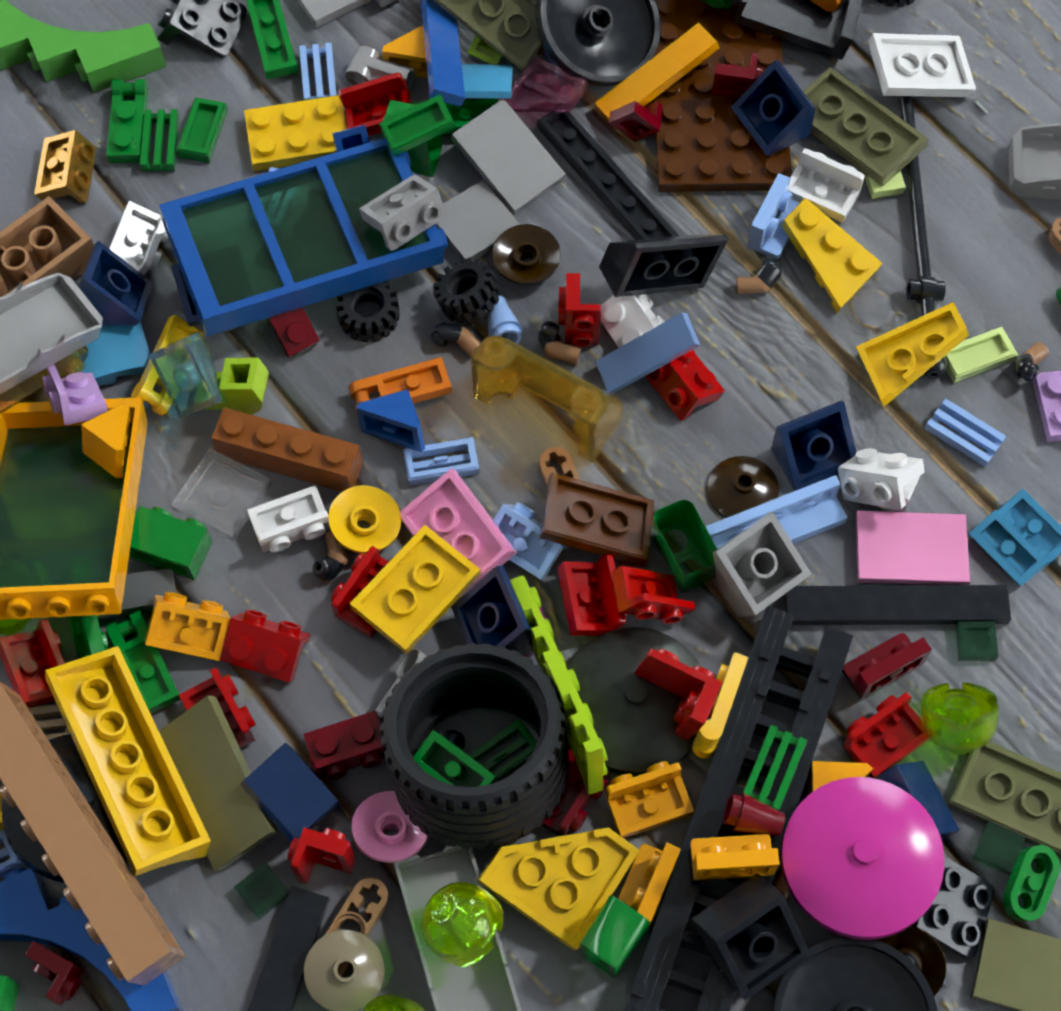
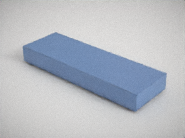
M681 312L595 362L607 392L615 393L700 346L688 314Z

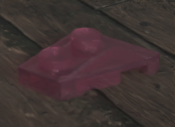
M535 57L512 85V98H504V100L514 112H570L589 89V85L586 79L570 76L559 67Z

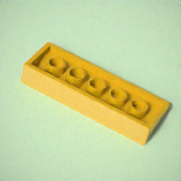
M116 646L45 670L47 684L134 875L137 876L170 864L206 857L211 840L119 647Z

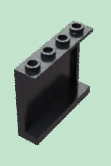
M733 0L731 7L736 8L733 22L842 60L854 39L863 0H841L840 5L833 12L825 11L810 0Z

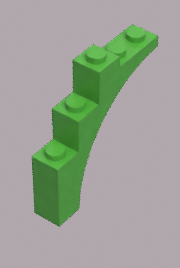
M0 0V71L30 60L34 71L41 70L46 82L77 71L81 82L88 81L93 93L112 87L113 79H123L126 82L166 67L160 44L150 23L114 31H73L43 23L27 16L7 0Z

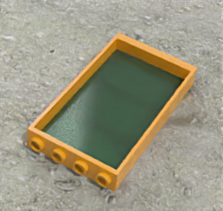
M142 397L104 399L108 411L121 404H130V438L123 478H115L82 452L81 424L87 421L65 425L60 412L53 413L50 401L0 404V620L121 614L148 426Z

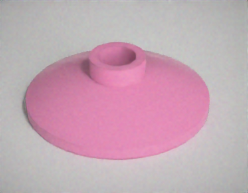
M385 791L370 796L359 805L352 819V836L355 844L362 853L379 862L393 863L414 856L423 848L429 834H424L418 826H415L410 821L409 815H405L397 800L395 791ZM388 830H395L398 832V834L393 836H388L384 833Z

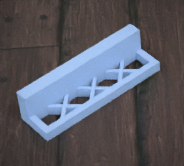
M835 475L705 527L718 549L763 516L773 511L791 542L795 544L845 524L848 517L836 497L841 484Z

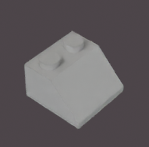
M773 511L763 516L713 552L718 587L737 617L757 615L812 574Z

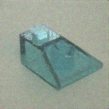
M200 332L149 354L180 419L222 402L215 363L210 355V349L206 342L203 341Z

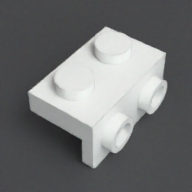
M804 148L800 154L799 163L790 177L791 181L788 192L793 194V200L801 203L806 198L826 216L843 223L860 194L865 175L852 166L843 165L827 158L820 152Z
M129 201L109 247L110 250L142 275H145L148 269L151 271L156 269L162 255L161 252L157 251L160 241L165 243L168 239L161 215Z
M647 294L615 297L613 295L601 305V322L618 348L665 322L660 316L656 317L650 309L653 303Z
M872 448L858 451L856 456L838 467L844 500L897 510L906 506L903 487L925 473L923 459L907 457L904 453H880Z
M316 485L247 509L263 553L269 550L270 552L282 551L288 548L291 542L302 538L306 540L315 539L322 536L326 532L325 530L330 529L328 523L329 516L324 508Z

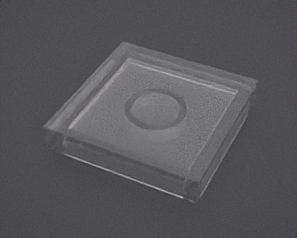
M209 448L171 503V507L174 511L185 517L198 520L206 528L234 541L249 519L247 509L256 507L272 483L270 478Z

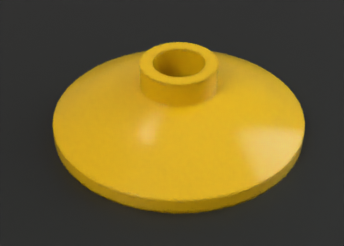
M361 485L348 488L334 499L329 510L328 523L332 535L339 544L356 553L366 554L371 546L382 551L394 542L400 531L401 513L397 503L388 493L376 487ZM359 521H366L370 527L361 528L357 523Z

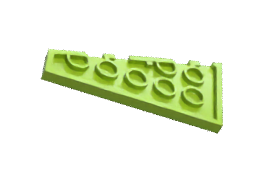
M524 575L511 579L510 583L531 628L532 651L537 664L544 669V674L549 675L553 680L554 686L559 691L560 700L563 702L567 740L588 795L602 791L603 776L608 774L605 761H608L603 742L601 738H598L593 727L594 722L587 703L583 704L579 697L578 691H580V686L573 669L567 670L563 655L557 649L550 622L547 618H543L539 609L542 605L535 586L529 587Z

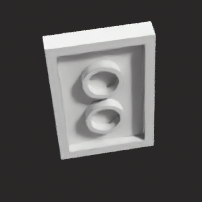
M873 33L868 40L883 96L971 97L976 90L960 36Z

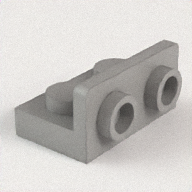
M416 174L359 208L362 219L382 233L386 247L391 251L446 217L438 188Z

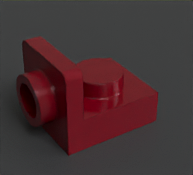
M751 54L749 68L734 64L716 63L712 95L740 98L762 74L763 67H757L758 54Z
M633 101L611 111L609 123L636 142L660 131L662 104L656 101L643 107L638 102Z
M33 941L24 956L36 962L31 970L50 981H53L55 976L58 975L46 993L45 998L61 1006L65 999L70 1000L76 994L81 984V978L79 977L83 970Z

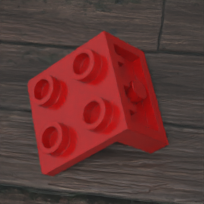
M650 649L637 666L634 674L684 698L673 718L674 721L678 722L674 734L688 741L706 723L723 682L715 679L714 674L703 667H690L679 662L678 656L668 650L658 649L656 651Z

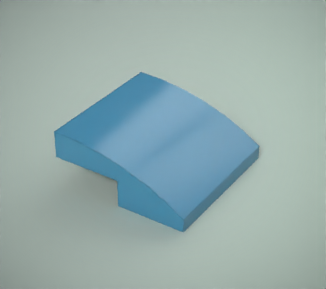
M462 64L465 98H512V64Z
M139 322L136 326L102 325L99 338L72 353L71 356L76 372H92L98 386L115 384L117 376L143 374L151 354L141 322Z
M1023 488L998 511L995 509L969 533V536L1019 587L1031 580L1061 555V525Z

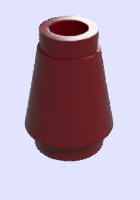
M744 792L740 795L733 793L730 795L723 815V824L731 826L732 831L779 836L785 822V813L779 812Z

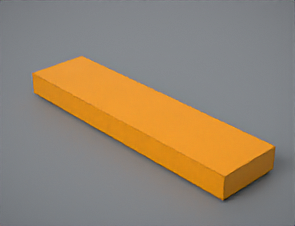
M697 23L596 101L597 109L609 121L611 111L633 101L638 102L643 107L716 52L720 48L718 42Z

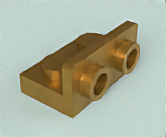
M76 130L45 138L34 195L41 201L48 196L54 199L70 195L79 203L87 202L96 147Z

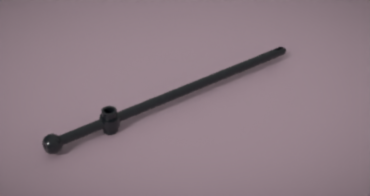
M899 96L901 119L916 129L912 96ZM917 155L906 165L917 279H909L907 282L906 297L908 300H916L920 304L921 316H924L935 310L934 301L944 300L946 285L944 281L931 277L919 156ZM943 357L923 375L929 379L942 377L947 371L948 363L946 358Z

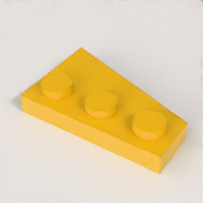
M806 198L784 219L781 225L802 259H806L815 272L816 276L814 278L819 286L826 289L833 300L831 304L837 313L883 264Z
M954 302L862 343L856 346L885 407L965 340L969 333Z

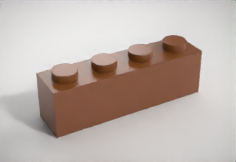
M226 407L223 408L211 437L218 457L340 492L355 487L363 466L360 445Z

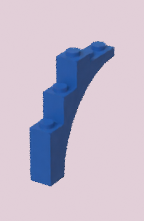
M19 868L4 876V881L0 882V941H34L39 944L63 949L90 962L107 976L124 997L131 1011H183L167 971L145 986L129 983L125 978L119 981L107 964L106 960L111 957L103 943L98 946L89 936L84 926L89 920L80 908L76 911L66 897L60 899L58 906L53 908L41 875L32 869Z

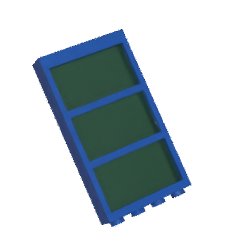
M386 138L159 204L164 229L206 337L443 263L444 249L448 248V242L442 228L437 229L436 224L391 251L386 247L382 233L364 221L359 210L365 204L414 175L409 167L411 166L408 151L394 156Z

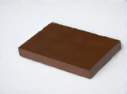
M552 472L547 483L540 539L603 556L613 555L614 559L645 566L649 560L654 500Z

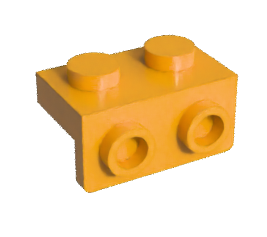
M668 761L659 762L648 767L645 774L633 777L632 774H624L610 781L611 785L606 787L605 799L618 834L625 839L694 814L692 803L681 778L682 769L679 762L669 765Z

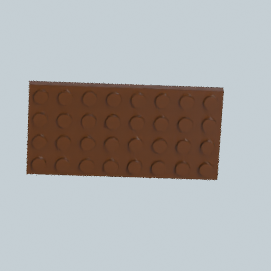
M655 0L660 15L661 32L659 44L653 57L697 23L718 42L720 47L654 99V102L658 101L662 104L660 131L655 133L658 192L770 190L778 173L790 178L792 176L790 146L771 156H767L731 109L732 105L739 98L712 95L716 63L734 64L749 68L751 54H758L757 67H763V73L775 59L779 60L783 65L781 38L733 22L736 8L731 6L730 9H718L710 7L706 2L699 0Z

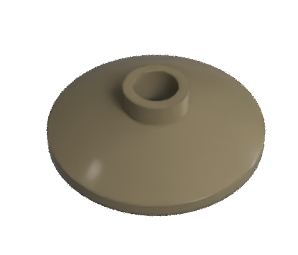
M338 930L320 938L310 949L304 964V981L309 994L316 1003L329 1011H357L365 1007L377 996L384 980L385 968L380 950L367 936L352 930ZM343 962L349 963L353 968V973L348 978L341 977L337 971L339 964Z

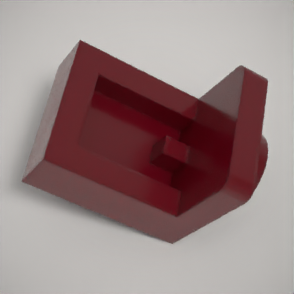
M303 307L275 315L266 320L268 325L272 326L287 357L320 341Z

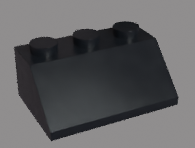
M698 234L610 242L599 268L615 297L704 288L728 239L726 235Z

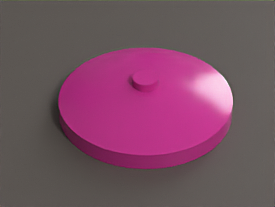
M850 777L832 781L819 787L798 805L787 824L783 836L781 864L786 885L793 899L811 920L822 928L843 937L874 940L904 931L919 920L929 909L938 894L943 880L944 849L939 831L933 819L912 795L883 780L867 777Z

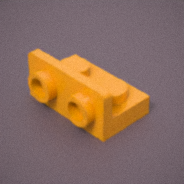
M165 592L164 596L155 595L153 599L154 608L145 638V645L220 661L231 619L228 612L223 610V605L209 600H202L201 605L186 602V596L174 592Z
M768 834L692 839L690 843L694 880L752 877L757 873L761 876H772L779 866L778 848L771 847V838Z
M667 842L663 851L645 843L640 846V851L634 860L618 898L643 915L650 922L649 928L681 851V848Z

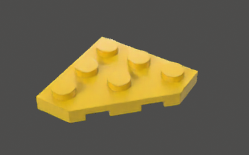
M609 827L498 848L477 882L575 951L579 948L582 939L609 895L613 894L640 850Z

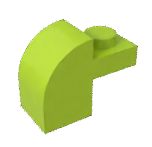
M258 357L225 358L222 372H204L197 404L203 410H223L226 407L251 415L256 414L263 406L269 372Z

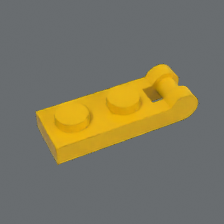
M176 314L169 317L145 371L132 391L131 397H142L143 402L145 401L152 406V411L160 416L166 414L174 401L203 332L194 326L189 327L188 322ZM155 383L162 387L160 394L153 390Z
M734 652L729 666L721 664L716 679L723 683L708 717L710 719L706 720V723L698 730L692 745L693 752L700 758H710L716 750L748 660L747 656Z

